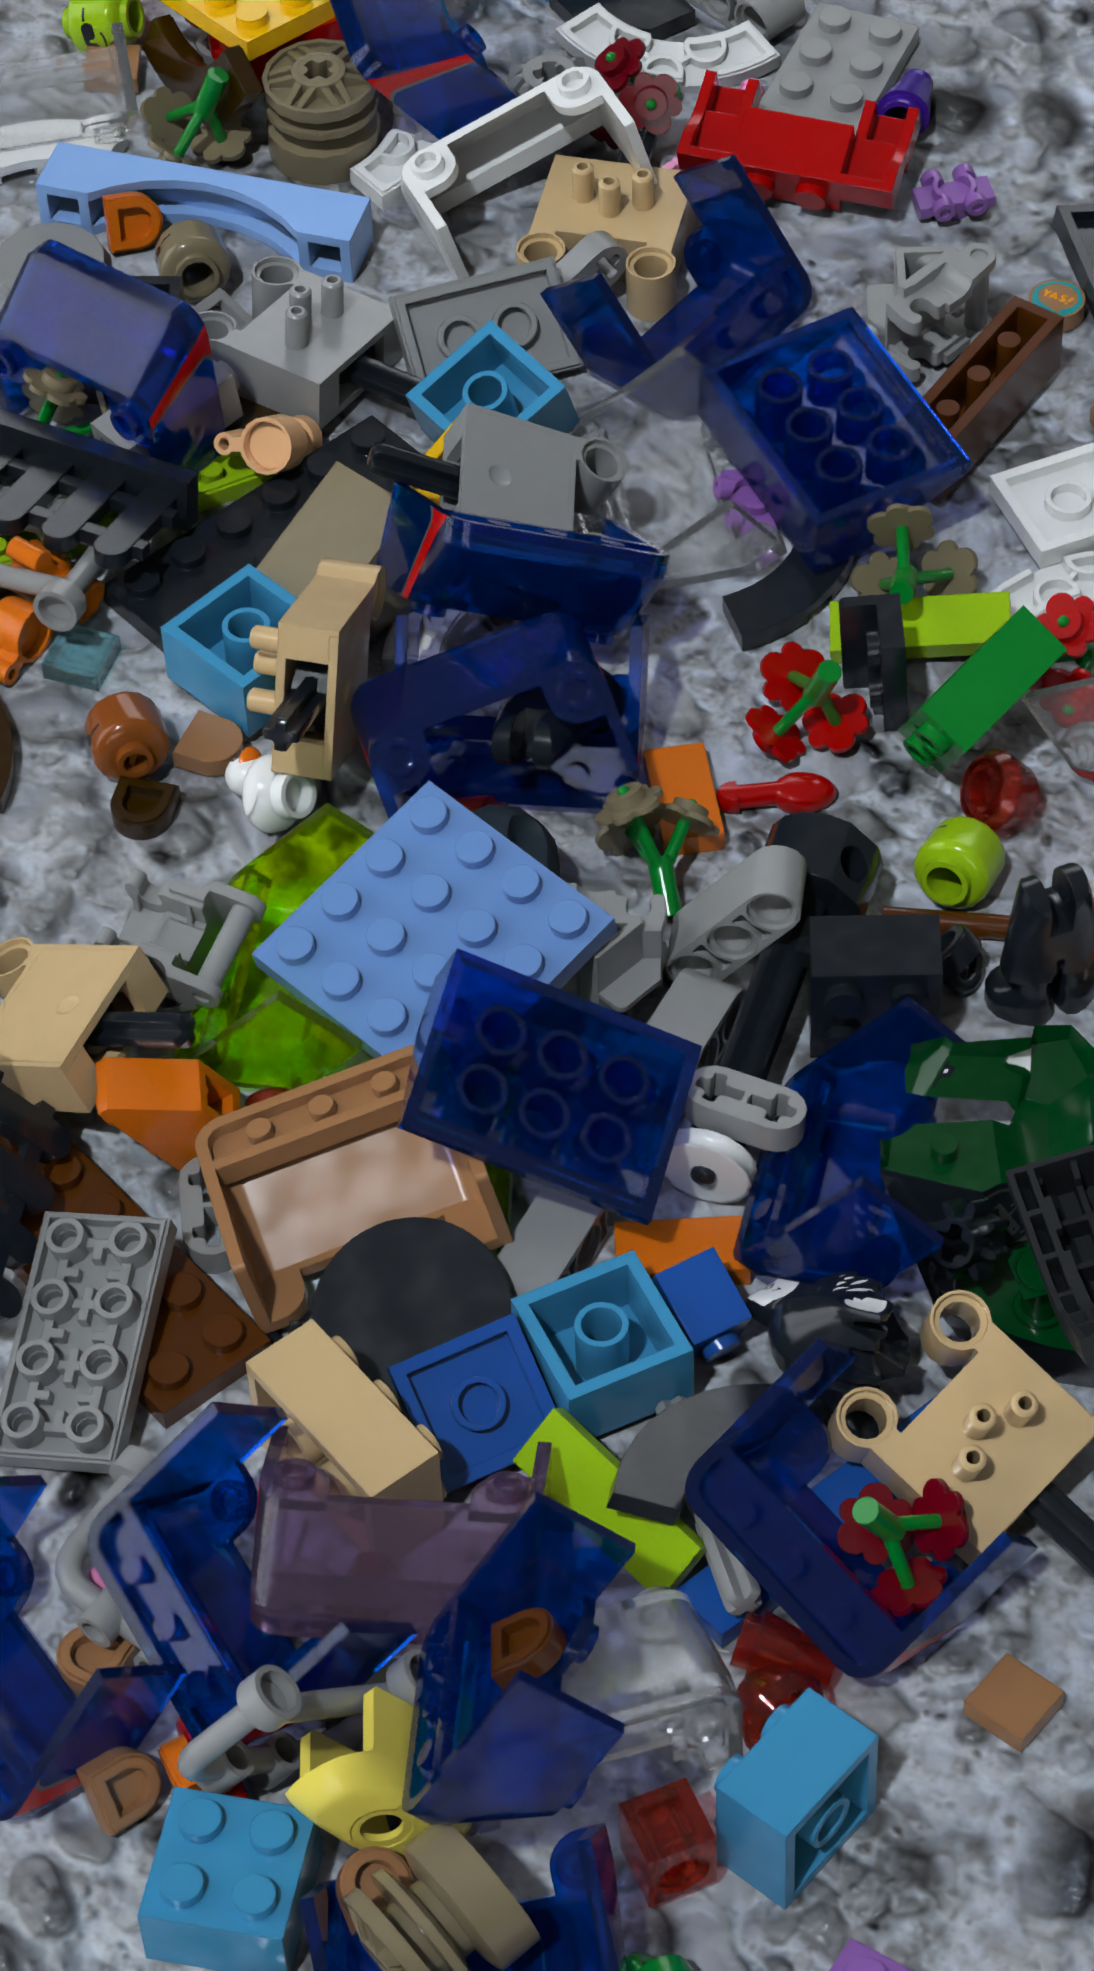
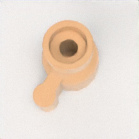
M275 414L256 418L248 423L245 429H235L219 433L214 439V448L221 455L241 452L247 466L253 471L263 475H271L294 469L302 462L304 457L322 446L323 437L319 425L308 416L296 415L292 417L285 414Z

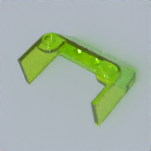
M326 803L232 876L227 885L258 897L265 903L267 910L262 920L257 923L253 922L220 987L224 995L218 1007L209 1008L199 1005L197 1009L185 1012L195 1018L196 1026L194 1033L196 1040L190 1048L175 1049L173 1059H199L236 1087L286 1092L326 1077L328 1073L361 1051L362 1042L357 1036L309 1008L259 969L255 964L252 953L375 832L329 803Z

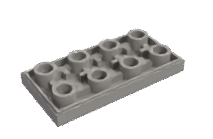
M45 1211L0 1395V1466L109 1474V1467L126 1449L130 1439L177 1233V1228L171 1218Z

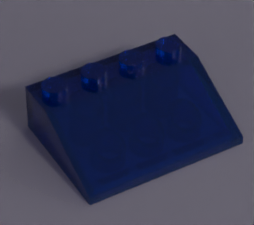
M853 307L702 366L699 369L698 416L813 572L862 553L874 545V534L870 533L867 529V519L870 515L877 512H886V508L894 503L924 506L972 468L971 459Z
M457 948L436 975L416 1035L398 1128L647 1226L652 1221L702 1046Z

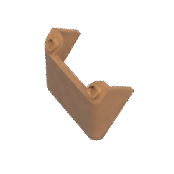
M410 1045L219 1116L208 1122L200 1130L195 1140V1151L231 1269L258 1328L264 1334L288 1326L291 1320L301 1319L306 1314L309 1306L308 1291L303 1277L325 1269L335 1254L346 1243L361 1232L377 1224L399 1218L427 1217L449 1222L463 1228L479 1239L489 1250L514 1242L444 1054L432 1045Z

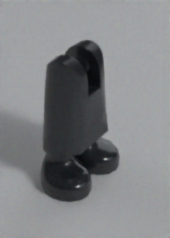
M549 658L528 667L515 682L513 691L509 693L497 715L491 736V751L494 759L504 766H515L523 758L534 759L535 766L538 769H549L588 734L607 733L619 723L625 713L626 705L622 687L609 672L601 667L602 674L598 665L589 661L578 663L575 666L568 684L566 669L560 660Z
M1067 863L1054 868L1052 887L1046 889L1035 875L1020 879L1000 957V965L991 970L985 979L984 1000L988 1009L996 1017L1019 1025H1045L1051 1019V999L1066 1014L1079 1013L1086 1009L1094 999V898L1089 880L1083 868L1078 864Z

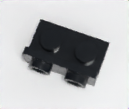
M900 593L841 598L838 603L843 687L845 689L868 688L870 708L882 707L884 732L898 731L908 720L906 646Z

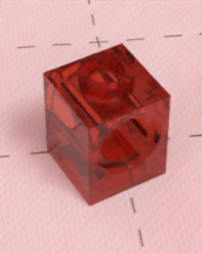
M686 1778L618 1804L620 1848L649 1907L717 1881L716 1836Z

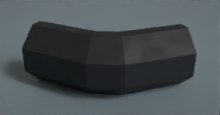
M1094 1145L1009 1169L1005 1172L1011 1196L1050 1304L1063 1334L1086 1366L1094 1370Z

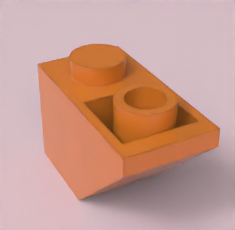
M105 1057L96 1062L97 1094L95 1096V1103L98 1115L107 1124L117 1127L144 1146L150 1154L160 1157L178 1171H181L187 1162L197 1157L195 1140L200 1130L208 1122L224 1114L241 1109L240 1089L199 1059Z

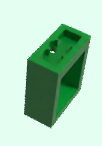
M1023 605L898 729L906 738L903 742L904 748L923 767L930 768L933 765L942 773L964 755L1068 649Z

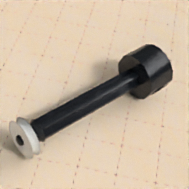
M803 811L789 814L772 825L765 846H787L797 850L804 856L807 862L801 917L795 927L761 951L718 1066L727 1067L767 1080L808 970L809 916L866 915L884 865L880 849L852 823L826 813ZM713 1095L710 1101H715L718 1096ZM692 1124L689 1128L674 1130L665 1137L662 1146L663 1150L659 1152L656 1162L660 1174L675 1189L697 1200L722 1205L736 1203L747 1197L751 1188L750 1182L754 1180L757 1172L753 1157L745 1149L746 1144L708 1129H700Z

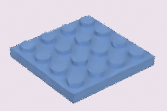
M429 780L252 953V956L259 969L373 1058L414 1044H428L438 1048L447 1060L457 1090L459 1091L618 930L614 917Z

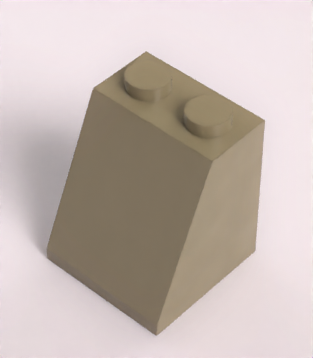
M336 461L256 568L298 598L316 575L318 565L324 557L384 566L387 573L384 605L379 618L376 621L370 620L369 639L466 570L436 561L437 532L408 598L406 599L398 593L402 592L429 522L412 505Z

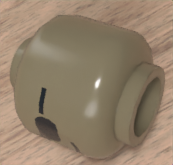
M184 220L172 224L161 234L155 248V262L159 276H182L185 302L199 303L218 288L224 289L230 278L231 261L222 235L212 225L200 220Z

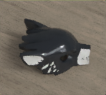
M858 1271L836 1272L820 1278L814 1283L778 1278L772 1284L747 1297L746 1306L752 1318L768 1327L771 1352L779 1369L798 1386L819 1397L832 1414L843 1396L851 1390L865 1386L881 1390V1381L906 1375L907 1365L910 1362V1353L906 1351L909 1337L900 1328L893 1313L894 1303L886 1300V1296L882 1293V1283L867 1276H859ZM854 1411L846 1415L845 1420L848 1429L858 1438L872 1439L878 1436V1424L868 1413Z

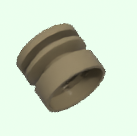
M319 38L300 41L279 50L266 63L262 75V87L265 95L264 106L268 117L266 121L268 146L272 163L284 176L301 183L316 185L347 182L350 180V168L368 157L382 142L380 116L377 109L379 103L378 92L366 81L377 78V73L373 60L361 48L342 40Z
M440 1816L402 1847L408 1865L417 1878L408 1888L384 1869L377 1868L370 1874L373 1883L388 1905L380 1910L371 1899L356 1887L341 1899L344 1907L353 1919L360 1937V1943L381 1971H471L465 1958L474 1950L491 1965L504 1971L541 1939L538 1930L527 1913L493 1869L464 1836L444 1817Z

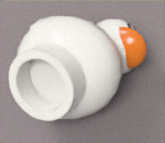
M252 746L246 747L240 756L233 758L227 765L225 781L234 794L242 796L244 812L249 822L261 831L276 833L287 830L297 819L308 816L313 810L317 798L314 779L272 772V754L262 756L257 748Z

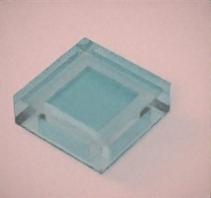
M77 625L68 631H60L41 663L43 678L99 692L122 650L120 636Z

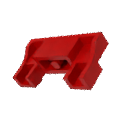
M706 70L695 108L683 129L676 152L679 170L731 179L734 191L742 192L752 199L767 200L774 198L796 202L799 206L809 210L828 208L840 211L843 200L893 210L903 173H908L920 131L919 108L908 107L906 118L899 119L878 115L877 101L866 100L855 136L854 125L759 108L761 101L759 80L749 78L745 90L719 86L716 71Z

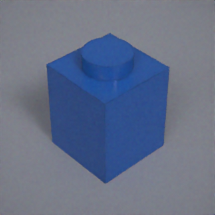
M714 1246L654 1275L652 1281L692 1346L694 1358L702 1355L705 1362L709 1363L729 1354L741 1345L739 1336L752 1319V1315Z

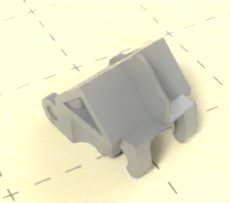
M972 243L961 251L952 245L895 247L894 283L871 284L866 287L868 323L885 333L884 362L898 376L909 382H917L920 379V363L914 360L915 358H924L933 366H938L942 362L949 364L959 354L963 353L992 321V318L987 314L989 273L996 265V251L992 246L985 243ZM965 302V313L955 318L950 314Z
M133 868L125 883V890L132 899L134 908L119 937H117L116 931L103 926L94 945H140L168 989V993L157 1008L160 1012L178 1013L197 1009L199 1005L209 1008L218 1007L224 995L220 987L253 922L257 923L262 920L267 910L265 903L248 892L217 880L206 886L194 887L177 879H174V881L166 879L162 888H158L148 881L147 874L144 871Z
M568 883L614 917L618 930L555 994V999L601 1032L653 989L663 988L668 953L666 942L662 940L667 924L666 899L661 894H655L650 898V912L644 916L630 915L628 913V897L626 895H616V890L588 891L581 888L577 883Z

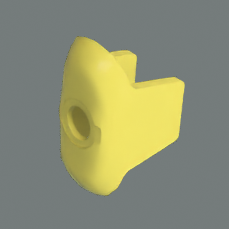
M375 1686L363 1695L362 1752H356L316 1730H312L301 1738L300 1778L285 1793L286 1798L311 1822L346 1844L357 1849L371 1846L388 1848L399 1854L408 1865L402 1847L439 1816L444 1817L464 1838L471 1829L472 1824L469 1811L453 1789L432 1717L380 1687ZM386 1815L396 1816L402 1820V1823L396 1829L390 1831Z

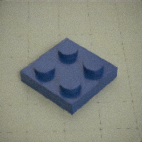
M514 1313L386 1369L408 1420L414 1427L418 1424L427 1427L435 1436L442 1449L443 1459L440 1460L441 1481L444 1484L446 1493L514 1464L513 1458L551 1410L556 1408Z

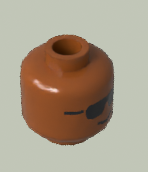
M119 692L108 695L98 701L89 711L84 726L86 739L94 764L104 776L115 781H119L120 776L145 779L157 772L166 762L170 750L169 736L161 712L150 698L137 692Z

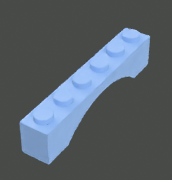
M58 141L35 183L41 224L60 222L77 225L94 235L105 232L102 195L138 191L148 195L156 203L161 211L163 222L200 220L215 227L238 232L264 243L282 256L292 258L306 271L323 278L331 274L338 275L345 282L350 283L354 282L374 240L370 197Z

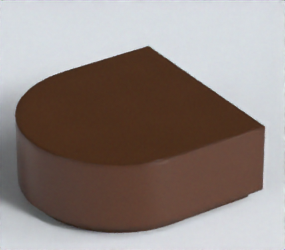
M538 1607L529 1608L491 1624V1678L503 1692H507L544 1675L562 1656L567 1642L566 1632L550 1612Z

